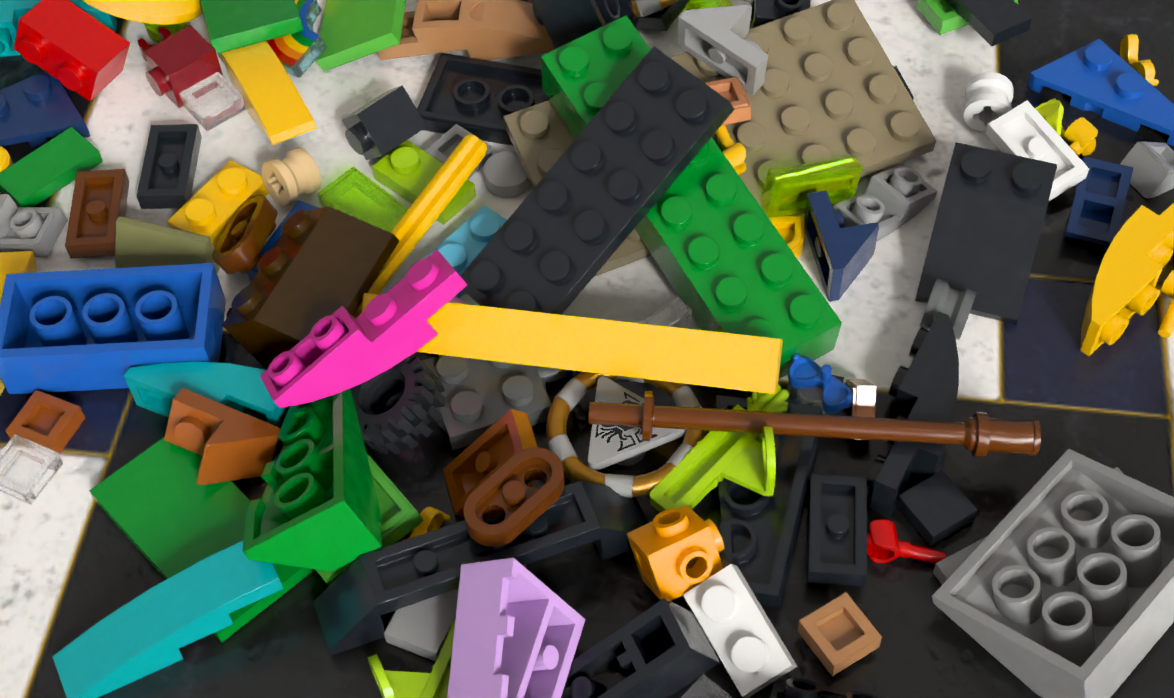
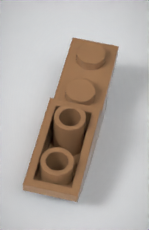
M417 0L416 11L404 12L400 44L379 51L378 55L381 60L467 50L470 58L494 60L548 53L553 50V41L545 26L540 25L536 20L533 12V3L521 0Z

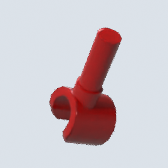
M875 520L869 524L870 533H867V555L873 562L887 563L898 557H908L936 564L946 558V552L898 540L896 525L890 520Z

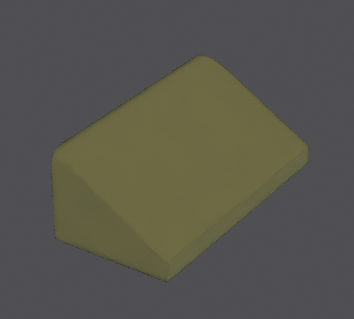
M119 216L116 220V268L213 263L216 273L220 270L219 265L212 259L214 249L209 236L125 216Z

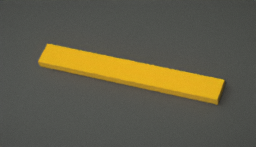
M364 293L362 313L365 311L368 303L380 294ZM447 302L428 319L438 335L416 351L777 394L783 339Z

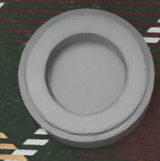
M515 151L496 153L484 164L485 186L495 196L501 198L517 197L525 193L531 186Z

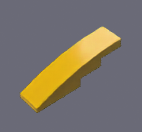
M267 41L217 54L226 66L232 84L243 97L248 114L272 145L317 128L297 88Z

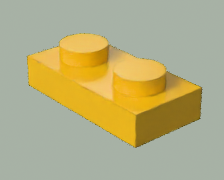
M230 160L167 221V224L171 228L209 236L214 248L234 212L253 197L259 195L266 197L269 193L261 175Z

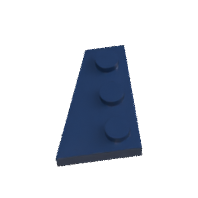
M44 71L37 75H32L25 80L0 90L1 147L4 148L7 145L28 141L31 148L42 146L49 141V137L57 136L70 127L74 128L84 138L91 136L85 121L60 81L48 72Z

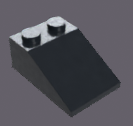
M956 142L915 301L928 303L936 279L939 278L947 281L950 288L959 291L969 288L977 291L969 314L1017 325L1057 164Z

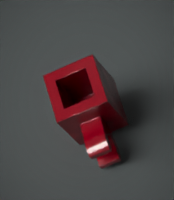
M191 25L174 35L164 27L157 29L161 42L156 45L148 44L143 38L137 40L142 57L148 62L150 68L146 72V78L150 86L158 96L161 97L165 94L178 108L225 82L215 48Z

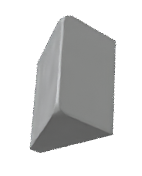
M1137 142L1120 163V165L1133 167L1130 184L1144 198H1153L1174 188V151L1166 143Z

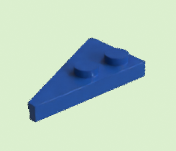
M1097 39L1030 73L1027 86L1031 90L1040 93L1044 86L1071 96L1069 105L1083 111L1095 112L1101 118L1136 132H1138L1142 124L1169 135L1167 144L1174 146V104L1102 40Z

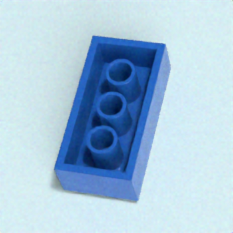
M214 264L6 274L0 303V379L9 395L34 393L35 390L47 393L129 388L124 374L131 367L192 361L220 363L223 335L222 324L224 323L226 299Z

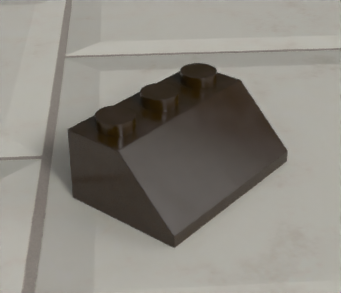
M330 206L309 211H297L284 223L282 227L284 233L275 247L266 252L257 264L259 271L249 286L243 288L234 297L231 303L233 309L222 326L263 366L270 365L275 357L291 350L304 339L320 319L332 315L342 305L354 316L363 301L364 293H368L399 243L397 237L388 231Z

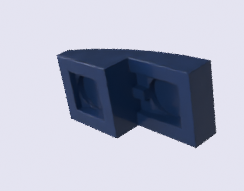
M1084 156L1083 162L1089 168L1086 179L1076 185L1064 236L1109 247L1121 227L1133 167Z

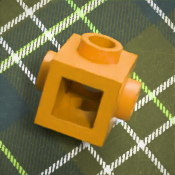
M688 505L665 510L656 515L652 522L626 533L643 582L660 600L666 598L672 601L723 569L719 552L724 550V543L716 525L711 519L702 520Z

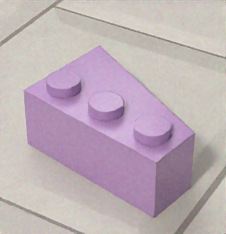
M515 558L461 564L447 698H561L586 619Z

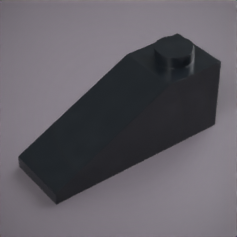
M663 598L574 659L561 698H666L718 665L720 661L694 613Z

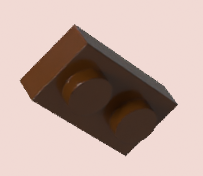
M125 169L77 172L65 242L70 259L115 256L116 220L119 216H125L130 182Z

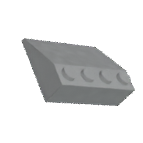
M1068 449L932 595L933 603L1040 697L1111 698L1174 622V497Z

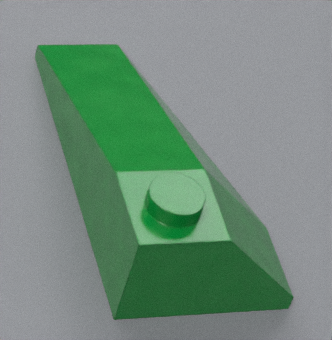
M351 388L310 403L290 406L278 434L279 439L284 443L277 461L266 463L261 475L267 483L261 499L250 501L245 513L243 553L249 560L333 572L355 561L360 555L382 547L380 507Z

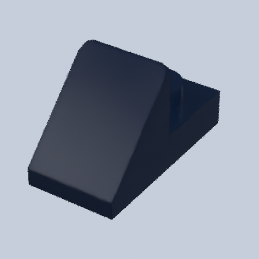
M827 190L807 193L804 229L828 301H837L874 255L879 225L878 223H869L845 227L843 215L840 209L833 210Z

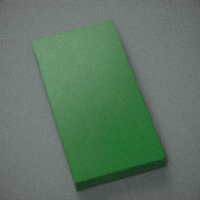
M163 437L93 487L89 492L101 509L160 575L167 580L195 563L242 541L245 513L250 500L232 481L207 485L196 484L202 456L167 442ZM273 563L283 590L229 613L233 625L213 634L221 643L311 574L313 572L312 569Z

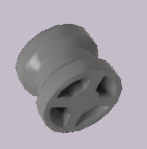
M937 278L920 327L929 329L939 311L949 316L955 339L960 340L977 291L969 288L959 291L950 288L947 281Z

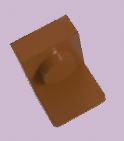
M182 388L173 398L164 440L202 456L196 484L207 485L261 476L266 463L272 462L275 459L280 441L278 434L281 428Z
M510 409L443 469L455 515L464 516L463 509L467 497L512 456L523 449L537 447L527 413ZM533 481L527 484V486L535 488Z

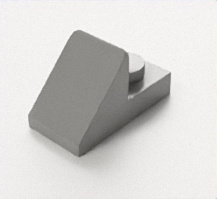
M743 4L684 10L678 17L677 46L725 78L739 77L743 89L754 95L765 82L768 54L764 53L754 41L744 39L750 29L752 6Z

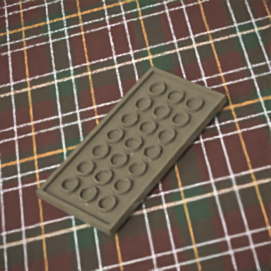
M831 0L749 29L744 39L754 41L764 53L768 54L765 82L754 95L745 91L751 105V120L725 126L734 143L739 142L746 149V158L744 160L746 171L740 174L739 177L765 213L807 198V193L835 188L934 150L937 140L855 0ZM688 52L670 57L704 83L727 79ZM550 100L503 116L504 127L533 189L575 140ZM714 134L712 138L721 151H723L716 134ZM635 229L595 276L651 256L650 251Z

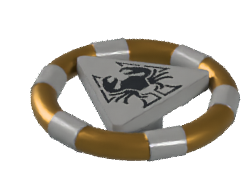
M581 372L566 383L554 397L546 424V435L550 451L559 457L563 464L564 473L575 482L584 481L608 486L621 496L629 498L650 494L654 486L658 485L660 480L668 475L675 466H678V463L686 456L685 454H688L691 448L695 447L697 442L705 437V430L653 428L650 441H642L643 427L592 424L587 466L578 458L567 437L566 423L570 411L589 390L596 386L595 402L644 405V398L614 381L645 382L654 385L672 397L676 407L702 408L691 388L683 383ZM684 436L683 443L666 464L650 473L632 476L598 472V470L615 463L623 466L634 465L644 458L648 450Z

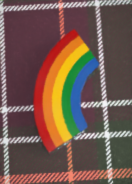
M294 0L304 30L267 40L286 72L298 78L307 71L326 48L321 36L313 32L314 22L322 10L317 0Z

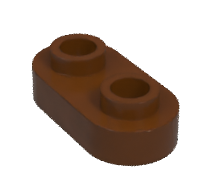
M265 196L253 197L240 206L230 217L212 254V259L226 274H234L236 272L245 274L256 267L262 258L263 253L261 250L267 238L276 228L275 220L278 214L276 208Z
M532 447L523 449L512 456L467 497L463 509L465 525L470 537L479 544L497 547L510 543L562 495L565 484L564 468L559 457L552 451L544 448ZM534 480H540L545 483L539 488L527 486L529 482ZM491 517L504 519L499 524L490 525L485 523Z

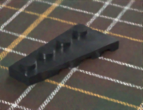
M716 395L717 409L732 410L738 404L747 410V398ZM788 403L787 411L783 412L823 415L822 407ZM774 434L776 479L773 496H763L726 478L719 482L720 535L724 543V550L720 552L723 568L729 564L738 566L760 605L781 607L819 437Z

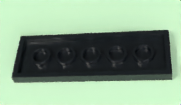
M653 46L461 274V278L467 284L463 291L480 306L562 315L735 110L730 101Z

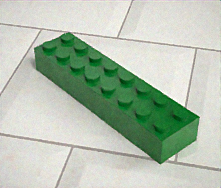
M627 15L540 56L543 91L575 139L650 51V48ZM711 137L634 229L701 330L783 339L779 371L780 379L788 375L795 353L800 354V357H807L814 361L834 350L842 322ZM742 391L745 397L753 393L751 391Z

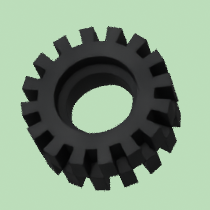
M414 354L389 370L351 389L363 441L379 453L387 454L389 450L394 454L403 453V443L413 449L419 445L416 437L420 433L428 438L433 432L428 427L430 421L439 423L442 414L436 408L445 407L446 398L441 394L445 391L443 384ZM404 390L400 400L390 410L382 413L388 400L396 393Z

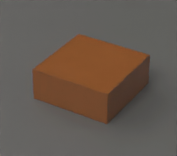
M35 390L5 431L13 443L57 459L85 420V416L80 406Z

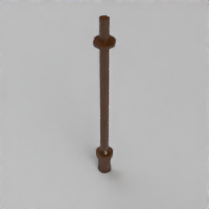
M645 391L644 405L590 402L589 424L643 427L642 441H650L653 428L761 434L763 426H772L773 434L963 445L968 451H971L973 457H986L988 452L1037 456L1041 442L1039 420L989 418L987 412H975L973 417H969L965 422L657 406L654 405L652 391Z

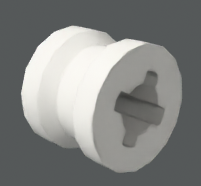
M993 72L980 73L972 77L968 81L965 91V98L967 100L963 115L965 123L976 131L986 132L988 123L1012 110L1011 102L1014 94L1012 82L1006 76Z

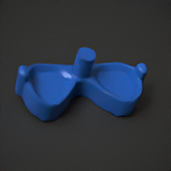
M798 353L793 355L792 365L788 371V379L791 386L802 389L820 388L822 390V409L826 413H837L852 406L853 394H851V390L831 375L832 368L830 365L820 367L810 358L800 357Z

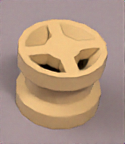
M296 147L288 151L282 160L273 158L262 164L261 173L264 185L270 196L280 206L286 207L294 203L299 194L311 195L321 188L322 182L318 166L312 156L303 148Z

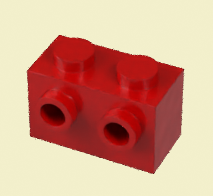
M41 0L19 19L14 50L20 53L28 62L36 64L58 79L67 89L75 91L88 101H91L123 71L130 42L69 0Z

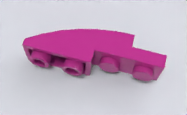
M436 249L427 258L414 263L406 276L390 290L373 298L366 306L365 311L356 319L342 305L332 315L320 319L312 327L310 333L291 350L275 357L268 369L260 375L273 402L280 408L310 403L353 388L394 367L438 335L428 319L463 290L467 284Z

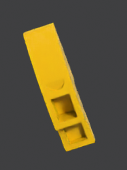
M1174 203L1161 215H1157L1141 205L1112 240L1101 262L1084 312L1080 351L1088 357L1104 342L1108 345L1114 344L1129 324L1128 319L1135 313L1140 316L1144 315L1157 300L1160 290L1155 286L1162 269L1170 260L1174 250Z

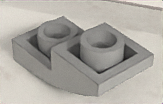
M901 164L872 176L866 192L834 204L833 210L840 209L845 227L878 223L877 241H879L922 211L935 199L938 191L925 182L918 172Z
M0 194V251H33L34 256L48 257L68 220L58 207H18L9 194Z

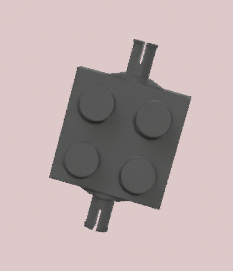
M439 355L422 360L439 378L438 380L443 384L445 390L441 393L446 398L445 407L436 408L442 414L440 422L437 424L445 431L452 451L471 445L510 409L527 413L531 426L547 422L552 404L546 392V384L575 377V371L455 356Z

